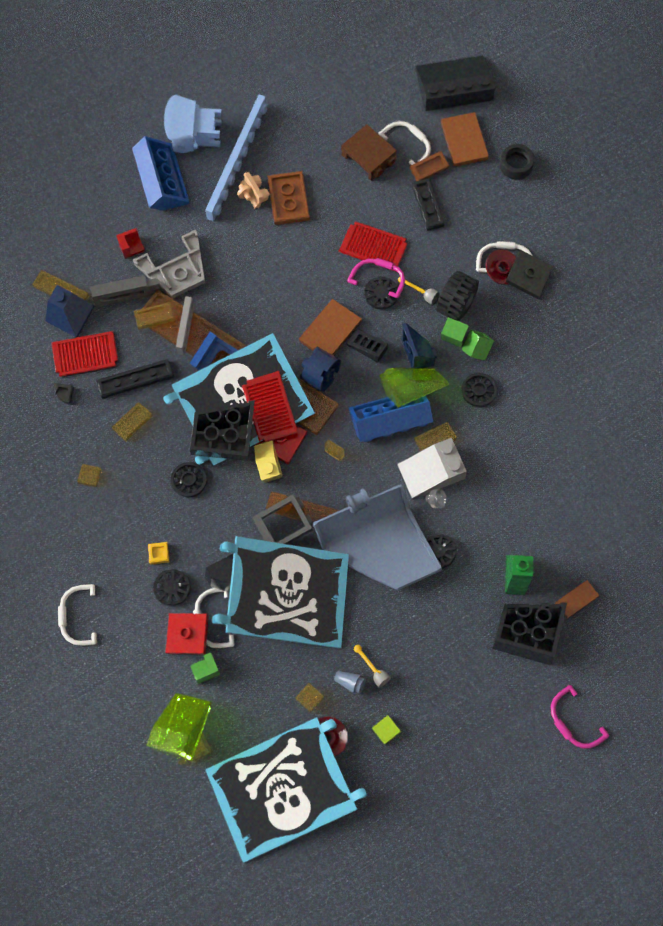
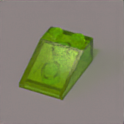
M396 367L387 369L379 375L385 394L397 407L449 385V382L435 369Z
M176 693L153 725L146 746L156 752L192 762L212 702Z

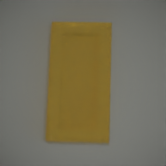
M170 302L134 311L139 330L175 321Z
M138 402L111 428L126 442L152 417V414Z
M446 422L415 437L414 441L421 452L433 444L449 438L455 441L457 437L449 423Z

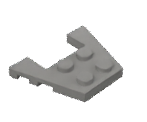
M196 230L181 236L189 252L158 267L154 266L147 253L133 259L134 265L148 278L159 279L161 289L171 298H175L205 283Z

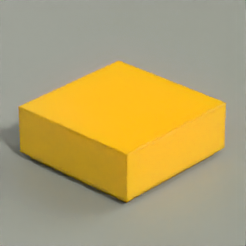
M168 542L148 544L150 565L170 562Z

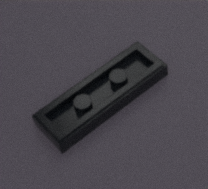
M429 178L412 182V188L426 230L444 227V221Z

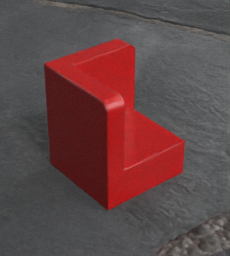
M137 228L116 235L125 259L145 251Z

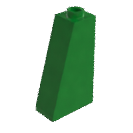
M506 555L505 594L525 595L533 577V556Z

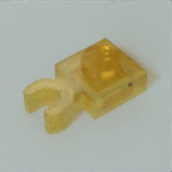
M201 733L185 742L187 748H179L173 752L175 756L180 753L184 755V758L178 761L179 765H184L188 758L192 757L195 762L212 753V750L204 734Z

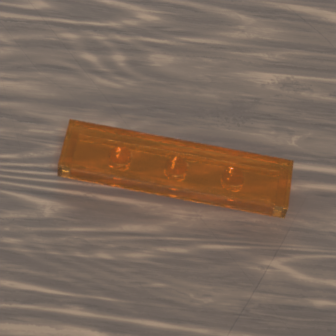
M271 491L266 509L289 496ZM301 500L305 506L302 509L305 516L309 514L313 522L340 511ZM293 503L274 512L278 515L302 521Z

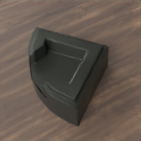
M55 383L54 389L57 397L63 403L70 405L74 386Z

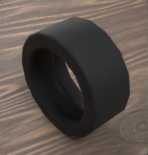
M512 144L506 147L502 152L500 160L502 173L514 180L526 178L532 172L535 160L534 154L530 148L522 144ZM512 155H519L524 157L528 163L526 167L516 169L508 165L507 158Z

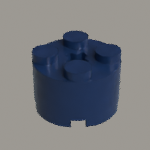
M317 346L311 357H306L303 361L302 367L304 370L300 375V379L317 390L325 391L334 381V378H332L334 372H339L341 360Z

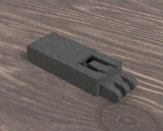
M145 275L91 286V293L96 307L148 297L162 291L159 279L146 280Z

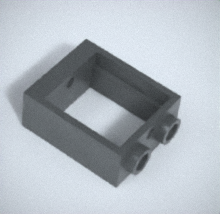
M294 495L285 498L252 517L264 540L289 545L313 531V520L309 514L305 516L302 510L305 507L300 497L295 498ZM293 503L305 527L275 542L263 519Z

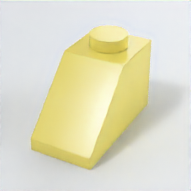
M273 441L254 446L256 464L261 481L266 483L282 478L283 475Z

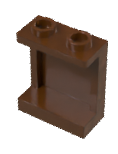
M368 124L341 145L342 156L346 159L351 157L369 174L371 181L375 177H380L388 166L391 167L396 162L397 150Z

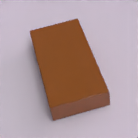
M442 151L410 165L409 168L416 181H420L448 169L449 164Z
M586 580L556 601L555 604L567 602L564 616L568 619L597 599L599 594Z

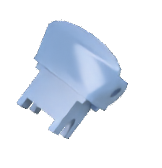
M173 95L168 100L164 114L165 132L168 139L172 140L173 151L187 153L190 151L194 152V149H198V146L220 147V141H216L214 138L220 139V131L215 130V126H221L222 120L214 118L221 117V109L199 108L196 101Z

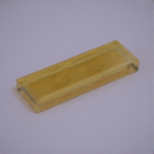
M41 270L32 283L34 288L50 296L56 285L72 292L85 301L89 296L87 292Z

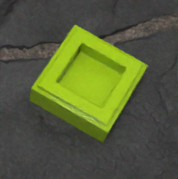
M386 716L372 727V730L384 745L401 732L389 716Z

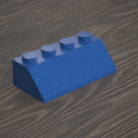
M144 136L132 149L149 208L164 211L187 205L190 202L172 143Z
M421 388L348 408L360 442H369L380 436L387 437L399 431L406 432L410 428L424 427L428 423L433 422L430 402Z

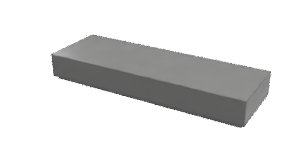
M185 296L176 343L178 355L186 353L194 310L192 297Z

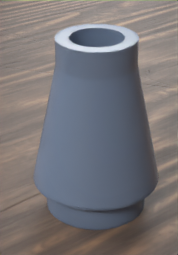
M338 670L334 681L353 694H360L365 686L366 679L359 674Z

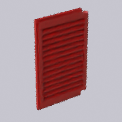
M355 221L354 225L350 224L339 252L360 260L379 258L392 262L398 267L408 244L405 243L406 238Z
M114 331L51 342L56 373H59L60 377L116 367L115 362H118Z
M279 371L247 380V384L242 385L246 401L255 400L253 423L259 441L264 439L265 442L298 433Z

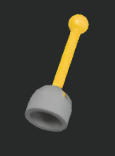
M405 280L406 285L423 293L425 301L433 305L437 301L439 292L435 289L425 291Z
M355 645L354 651L359 653L373 670V680L378 688L388 683L391 679L389 674L384 670H377L363 653L362 647Z

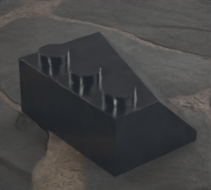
M255 400L195 412L190 444L191 455L248 461Z
M567 602L560 604L542 603L541 605H529V603L504 604L492 649L551 665L555 658Z

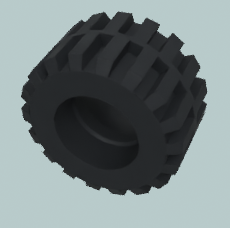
M457 270L449 278L437 302V312L456 321L461 320L476 296L479 281Z

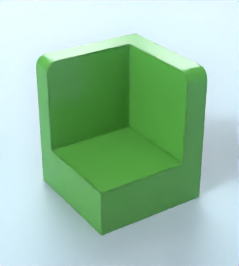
M448 317L441 332V340L462 347L468 325Z
M470 329L462 350L472 358L486 360L494 340L483 332Z
M211 653L204 655V660L191 665L198 684L220 675Z

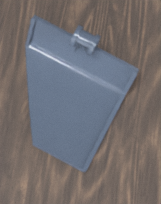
M401 484L370 498L365 489L360 490V493L353 496L348 495L346 496L347 508L313 522L322 550L349 554V567L396 590H400L442 570L439 561L410 510L404 487Z

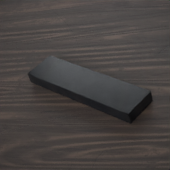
M165 359L96 381L103 399L174 378L169 360Z

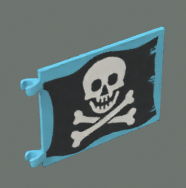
M273 333L172 384L175 392L163 397L166 404L179 399L193 426L195 412L217 407H227L237 403H247L242 385H246L247 380L279 371L295 424L315 414ZM254 423L252 424L250 447L261 442L258 440ZM208 456L195 457L198 465L209 459L213 466L226 460L225 458Z
M238 536L235 537V544L231 542L220 544L221 552L234 553L228 615H213L212 623L226 624V633L341 648L349 554Z
M316 717L205 769L243 863L358 810L354 802L367 796L363 788L350 793L324 734L337 727L333 719L320 725Z

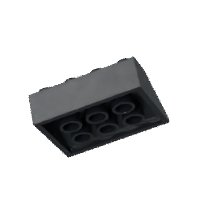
M483 55L415 66L425 111L494 100V81Z

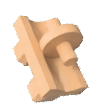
M249 172L244 173V180L239 185L240 190L237 192L239 198H246L247 201L250 200L255 209L260 207L261 202L269 198L267 189L260 190L258 188L262 183L259 175L251 176Z

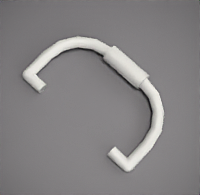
M398 121L389 124L379 132V135L384 140H387L388 137L384 134L389 129L395 126H406L417 138L426 144V153L419 161L430 155V142L427 140V136L415 125ZM412 159L409 161L411 165L415 163Z
M497 241V243L488 244L480 250L477 256L476 271L487 273L486 268H481V259L484 252L490 248L496 247V249L512 250L516 248L530 255L532 254L527 248L515 244V242Z
M94 584L72 587L65 592L58 607V620L62 635L68 642L74 645H95L97 643V633H92V640L80 641L71 638L65 628L67 626L65 602L69 595L79 590L90 589V596H95Z
M216 588L206 590L197 599L193 613L202 614L200 604L207 595L224 592V597L229 598V592ZM229 635V642L212 643L207 640L206 645L212 648L233 647L235 645L234 635Z

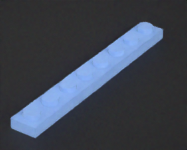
M258 95L205 211L208 220L214 221L216 215L220 214L221 204L223 200L227 199L229 187L234 184L236 171L239 172L242 165L241 160L243 157H246L248 145L253 142L255 137L254 132L256 128L260 127L262 115H265L267 112L268 104H266L265 96Z

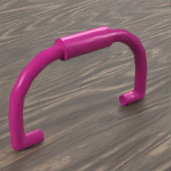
M379 258L362 260L351 271L347 282L357 285L358 281L353 280L357 270L364 264L374 263L383 268L394 269L399 273L401 282L397 292L390 291L389 296L399 298L404 288L405 276L403 271L394 263Z
M568 685L553 698L551 715L555 721L554 724L564 738L573 745L580 748H593L609 738V734L604 727L599 729L603 736L596 741L581 743L572 737V733L556 714L557 702L563 695L569 691L573 696L578 694L571 685Z

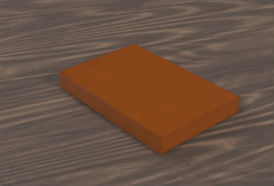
M475 112L441 119V125L454 167L488 160L489 156Z
M303 171L267 176L274 225L310 221Z
M332 299L301 335L299 342L312 351L318 346L334 355L362 322V318Z

